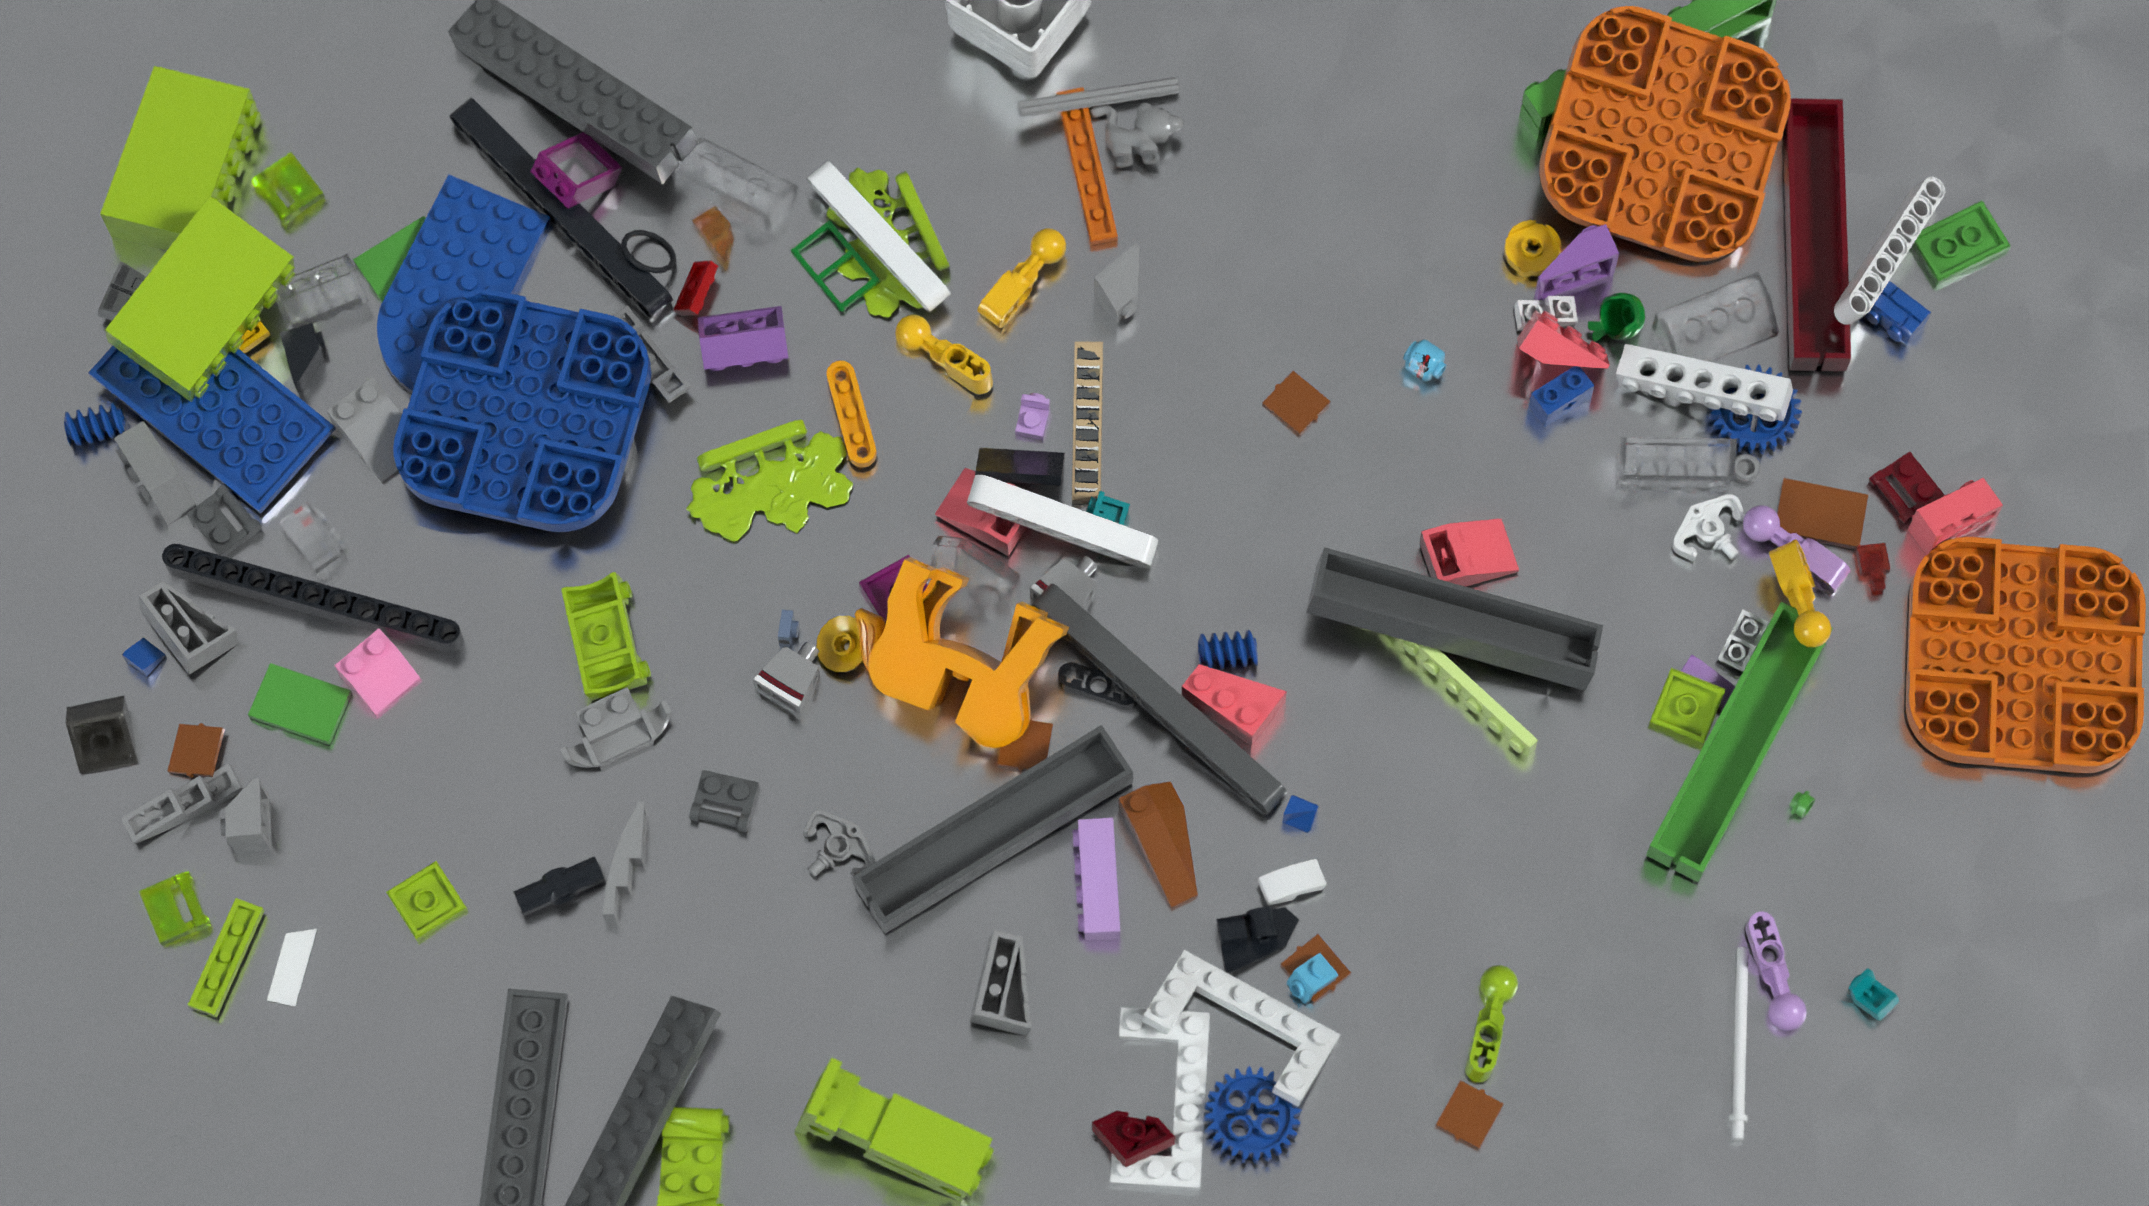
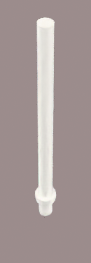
M1747 947L1737 948L1733 1108L1732 1114L1729 1115V1122L1732 1123V1140L1736 1141L1744 1140V1123H1747V1115H1744L1749 948Z

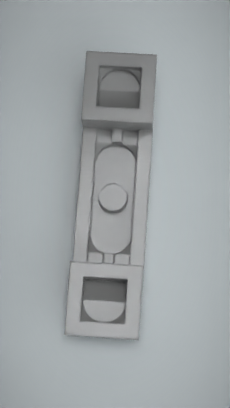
M628 306L613 315L632 326L642 339L651 363L650 385L667 403H670L692 388L678 368L670 363L646 333L643 324Z

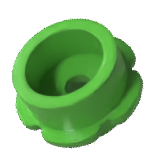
M1805 791L1804 794L1797 792L1789 804L1793 808L1791 811L1793 815L1797 814L1804 818L1808 814L1816 800L1809 795L1810 791Z

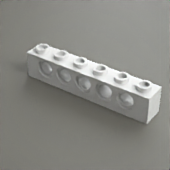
M1629 344L1624 346L1616 371L1619 386L1627 391L1636 392L1641 390L1659 398L1665 396L1673 397L1682 403L1690 404L1696 402L1704 404V406L1710 409H1729L1738 415H1757L1761 419L1770 422L1775 420L1784 421L1793 393L1791 379ZM1648 370L1655 371L1650 376H1643V373ZM1675 376L1682 377V379L1677 382L1670 381V379ZM1702 382L1710 383L1705 388L1697 387ZM1729 388L1737 389V391L1732 394L1725 393V391ZM1756 394L1765 395L1760 400L1752 399Z

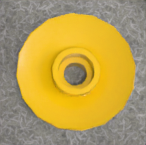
M837 616L830 619L821 628L817 637L816 648L819 650V660L826 668L834 672H849L863 662L859 649V633L855 618L851 616ZM850 641L849 648L845 650V643Z

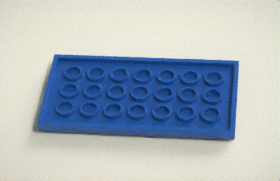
M112 346L88 372L89 375L220 482L227 485L236 495L260 514L336 430L333 424L239 349L236 353L230 352L224 360L227 363L218 376L213 374L207 382L209 387L201 398L195 397L190 402L116 347Z

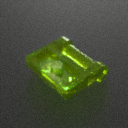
M292 152L256 175L251 181L254 188L258 191L260 190L279 214L278 218L284 225L294 221L297 215L325 197L323 191ZM274 178L293 200L294 203L290 206H286L269 184Z
M190 872L179 873L139 891L162 946L195 931H202L211 925L208 916L204 915L192 887L193 879ZM175 888L181 889L193 918L186 923L172 893V890Z

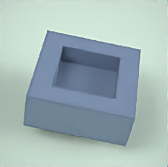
M782 609L778 631L779 646L791 647L792 638L798 637L799 621H795L793 611Z

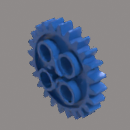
M1758 364L1755 371L1764 373L1761 370V365ZM1749 365L1745 366L1746 370H1751ZM1769 367L1765 374L1771 375L1772 367ZM1780 372L1776 376L1782 377L1783 373ZM1729 388L1725 391V393L1732 394L1736 392L1737 389ZM1793 389L1784 421H1772L1775 425L1773 428L1765 427L1762 424V421L1765 420L1757 416L1755 422L1756 432H1752V414L1743 416L1735 414L1729 409L1720 408L1717 410L1711 409L1713 411L1709 414L1710 420H1716L1712 429H1721L1719 439L1728 437V447L1737 443L1738 452H1741L1744 446L1748 447L1750 455L1753 454L1755 448H1759L1760 453L1763 455L1766 446L1774 452L1777 448V442L1785 446L1787 442L1786 437L1792 438L1795 433L1793 429H1797L1800 421L1797 419L1801 417L1802 411L1796 408L1800 407L1801 400L1793 399L1797 395L1798 390ZM1759 394L1758 400L1762 399L1764 394ZM1740 417L1746 421V424L1739 425L1733 419Z
M1248 1066L1245 1075H1242L1237 1068L1234 1071V1078L1226 1073L1223 1077L1225 1085L1217 1081L1214 1085L1217 1092L1210 1091L1208 1094V1098L1213 1102H1206L1204 1109L1212 1113L1206 1114L1204 1121L1212 1122V1124L1207 1127L1206 1132L1216 1133L1212 1143L1220 1141L1223 1143L1220 1149L1221 1153L1225 1152L1228 1148L1232 1150L1230 1155L1232 1160L1237 1154H1241L1242 1163L1246 1162L1248 1156H1252L1254 1164H1257L1262 1155L1269 1162L1271 1152L1278 1157L1281 1156L1282 1150L1280 1146L1289 1149L1291 1143L1287 1138L1295 1139L1298 1134L1292 1128H1299L1301 1124L1299 1120L1294 1119V1117L1300 1116L1301 1109L1293 1108L1294 1104L1272 1093L1277 1083L1273 1080L1274 1071L1270 1072L1266 1077L1263 1076V1067L1259 1068L1257 1074H1253L1251 1067ZM1262 1094L1269 1095L1273 1099V1104H1262L1258 1096ZM1231 1096H1238L1243 1100L1244 1105L1234 1107L1229 1102V1098ZM1249 1110H1253L1254 1115L1257 1116L1256 1120H1252L1251 1115H1247ZM1271 1112H1278L1279 1115H1278V1116H1275V1115H1271V1114H1269V1113H1271ZM1230 1114L1232 1116L1237 1117H1234L1233 1119H1228L1226 1115ZM1265 1123L1272 1124L1276 1129V1133L1271 1135L1264 1133L1261 1125ZM1234 1125L1243 1126L1246 1130V1135H1235L1231 1127Z

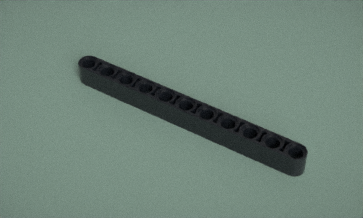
M469 98L449 115L459 131L543 214L549 216L551 222L646 316L653 319L673 301L667 289L650 272L643 271L634 266L625 257L621 244L580 203L567 208L531 173L535 159L473 98Z
M174 543L168 545L162 553L163 562L170 574L181 579L375 632L379 628L386 636L446 653L457 652L464 643L459 625L451 619L182 544ZM178 556L184 557L179 564H171L174 558ZM204 564L211 565L210 568L205 572L198 571V569ZM232 571L238 572L234 579H225L228 573ZM258 579L265 580L264 584L260 587L252 586ZM292 587L288 594H279L282 588ZM312 594L319 595L315 602L306 601ZM338 602L347 603L341 610L333 609ZM367 609L374 610L370 617H361L363 611ZM393 617L401 618L400 622L396 625L388 624L389 620ZM419 625H428V629L425 632H415ZM448 632L456 633L452 640L442 639Z

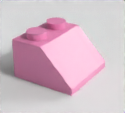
M379 628L334 665L341 679L376 717L421 680L399 649Z

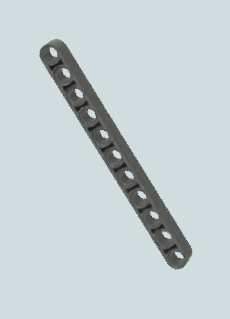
M1051 583L1031 604L1048 612V618L1068 626V632L1063 636L1068 642L1262 813L1269 814L1287 794L1286 788L1057 585Z

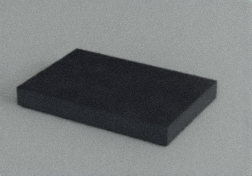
M979 448L975 475H985L1005 483L1060 486L1062 483L1065 453Z

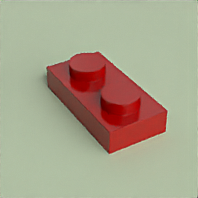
M711 260L693 262L674 306V312L680 316L698 315L704 306V299L709 287L715 280V273L718 269L717 264Z

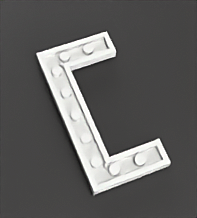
M1184 950L1143 1014L1141 1021L1168 1035L1193 993L1201 994L1298 1047L1275 1084L1272 1093L1299 1107L1338 1042L1340 1034Z
M1121 1007L1119 1039L1178 1043L1173 1126L1175 1145L1172 1146V1156L1152 1155L1126 1168L1112 1154L1110 1185L1200 1190L1210 1013L1182 1011L1172 1029L1166 1035L1141 1021L1147 1009Z

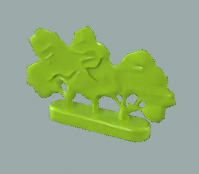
M857 167L849 174V183L908 246L909 234L919 231L927 249L923 252H915L922 261L927 257H931L937 271L950 267L907 171L895 176L901 191L899 199H895L886 193V188L889 185V176L885 171L877 169L867 173ZM881 190L883 194L876 195L875 191ZM883 199L885 204L890 203V206L885 208L877 207L873 204V200ZM829 206L826 213L827 217L839 227L849 228ZM900 207L908 208L915 222L914 225L904 230L896 229L892 223V215L895 209ZM890 210V214L884 217V211ZM859 238L849 242L881 281L863 295L870 314L875 316L881 315L887 318L891 317L892 313L898 308L900 300H904L917 309L923 307ZM854 257L837 269L843 276L851 280L863 277L869 279V281L871 280Z
M795 420L707 451L696 459L699 468L704 472L724 467L725 472L718 481L704 477L694 480L691 486L693 500L686 509L692 517L701 519L705 529L713 533H720L722 537L734 542L738 541L749 530L755 511L759 510L765 512L768 521L776 524L784 523L787 529L798 533L809 519L807 514L809 502L821 504L828 508L845 504L849 500V492L853 487V482L848 480L844 474L835 471L847 455L842 438L839 436L833 438L830 434L819 431L814 434L808 446L803 449L793 446L792 442L803 438L807 434V428L803 420ZM783 445L786 446L785 460L768 461L765 459L763 452ZM795 454H801L804 458L803 462L798 461ZM756 456L760 465L759 471L756 474L743 476L736 472L735 462ZM729 477H732L733 488L730 493L724 494L725 482H730ZM739 477L744 480V484H738L737 478ZM719 484V490L715 492L713 486Z

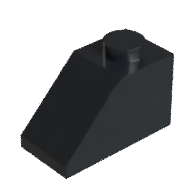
M313 323L280 332L293 383L298 393L305 390L324 359L321 350L326 347L324 337L321 331L316 332Z

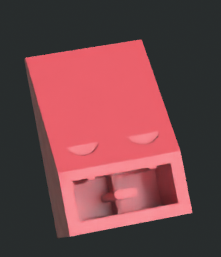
M1535 310L1517 338L1519 349L1543 364L1608 369L1610 366L1604 347L1594 341H1591L1590 344L1585 342L1581 338L1582 334L1570 326H1567L1566 329L1557 323L1558 319L1547 311H1543L1541 314Z
M964 468L935 515L1009 556L1027 527L969 506L967 500L974 481L975 471Z
M1502 519L1449 523L1421 531L1419 544L1430 576L1433 578L1467 587L1519 572V567Z

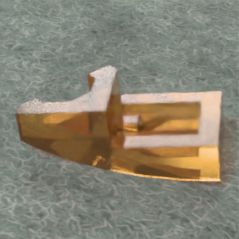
M713 206L692 220L698 232L709 242L712 251L725 263L729 257L727 254L729 245L733 244L734 236L731 232L732 226L720 210Z

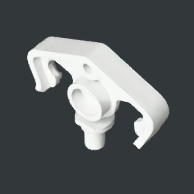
M1727 494L1691 506L1672 544L1674 552L1694 562L1697 551L1694 547L1685 546L1684 540L1696 535L1703 542H1715L1713 549L1715 551H1723L1733 560L1740 552L1731 544V535L1729 533L1723 535L1725 528L1718 515L1724 507H1730L1733 511L1732 517L1736 521L1742 522L1745 512L1738 497L1733 494Z

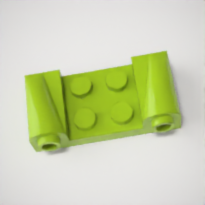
M613 572L591 584L561 588L585 695L593 701L607 697L626 687L631 690L646 685L647 678L651 677V672L647 661H642L636 652L626 605H629L628 598L632 597L628 581L623 582L622 578L616 572Z
M673 1108L662 1130L663 1144L657 1206H724V1204H720L724 1133L729 1134L730 1116L725 1115L724 1109Z

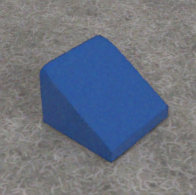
M144 637L122 654L125 661L146 677L166 656L165 653Z

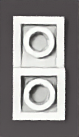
M1547 296L1545 300H1517L1514 303L1517 330H1523L1535 310L1541 314L1543 311L1552 314L1558 319L1557 323L1562 327L1578 323L1574 296Z
M1743 609L1717 660L1743 672L1769 622Z
M1317 859L1293 864L1265 874L1257 879L1267 905L1292 901L1299 894L1323 890L1327 885Z

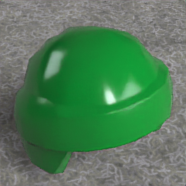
M1616 293L1605 297L1600 306V320L1588 322V330L1593 331V341H1598L1605 335L1613 340H1627L1636 336L1642 330L1645 322V309L1640 299L1630 293Z

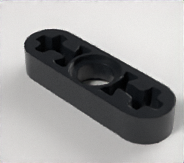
M1074 662L1063 664L1058 671V682L1066 691L1124 710L1131 709L1137 704L1131 697H1128L1126 701L1121 700V694L1113 692V697H1109L1111 684H1115V691L1120 693L1125 691L1101 671ZM1071 671L1076 672V677L1084 680V675H1088L1085 688L1081 687L1082 681L1073 679L1071 683L1067 682L1064 674L1069 675ZM1101 679L1106 682L1107 688L1101 693H1096L1090 688L1092 681Z

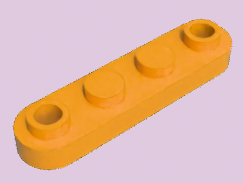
M835 361L828 367L826 375L847 454L853 465L861 468L868 467L875 461L877 452L856 374L850 363ZM839 375L846 376V379L843 381H838L836 378ZM860 451H865L868 453L867 456L863 458L859 457L857 454Z

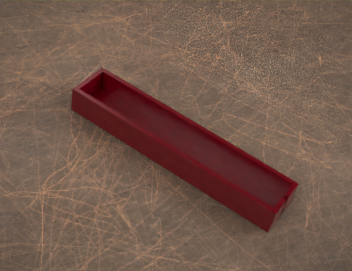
M1791 98L1790 110L1783 132L1790 370L1815 371L1817 366H1821V371H1847L1851 361L1850 324H1842L1834 314L1835 304L1849 284L1843 99Z

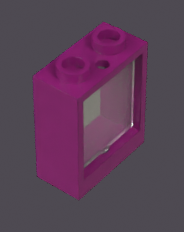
M582 132L539 152L531 173L567 208H570L613 188L622 167L597 142Z

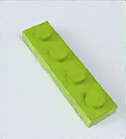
M235 898L189 1000V1008L217 1018L264 913L262 907Z

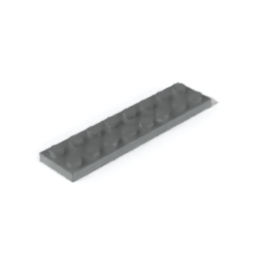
M508 989L479 1206H541L568 1002V995L566 993Z
M671 995L565 1206L625 1205L721 1015L716 1009Z

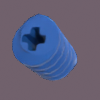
M113 402L110 403L108 412H106L102 405H99L98 414H95L92 408L88 407L87 416H83L78 409L74 419H72L69 412H65L64 427L70 447L72 439L79 446L83 444V438L88 443H93L95 435L99 441H104L106 432L111 439H114L117 436V430L120 434L127 431L123 410L121 407L117 409Z
M1246 630L1244 639H1242L1239 631H1235L1232 640L1227 632H1223L1221 641H1219L1216 633H1211L1209 642L1204 634H1200L1198 639V659L1200 665L1206 662L1208 667L1213 668L1214 661H1217L1220 669H1224L1226 660H1229L1232 668H1235L1237 660L1240 659L1243 666L1247 667L1249 658H1252L1255 666H1258L1257 642L1250 630Z

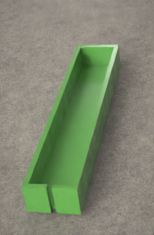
M1692 0L1690 4L1684 7L1677 6L1673 8L1667 16L1672 17L1674 22L1719 37L1726 35L1733 38L1772 17L1777 0ZM1566 69L1554 71L1548 79L1541 83L1538 81L1533 82L1524 91L1520 117L1536 141L1547 136Z
M1783 602L1779 604L1646 856L1669 868L1672 863L1676 864L1675 871L1698 883L1827 643L1826 641L1823 645L1814 648L1802 645L1794 635V623L1799 616L1797 609Z

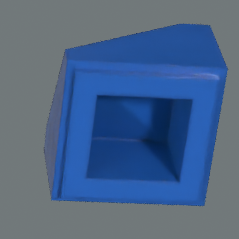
M1291 795L1283 814L1282 823L1309 833L1318 815L1319 806Z

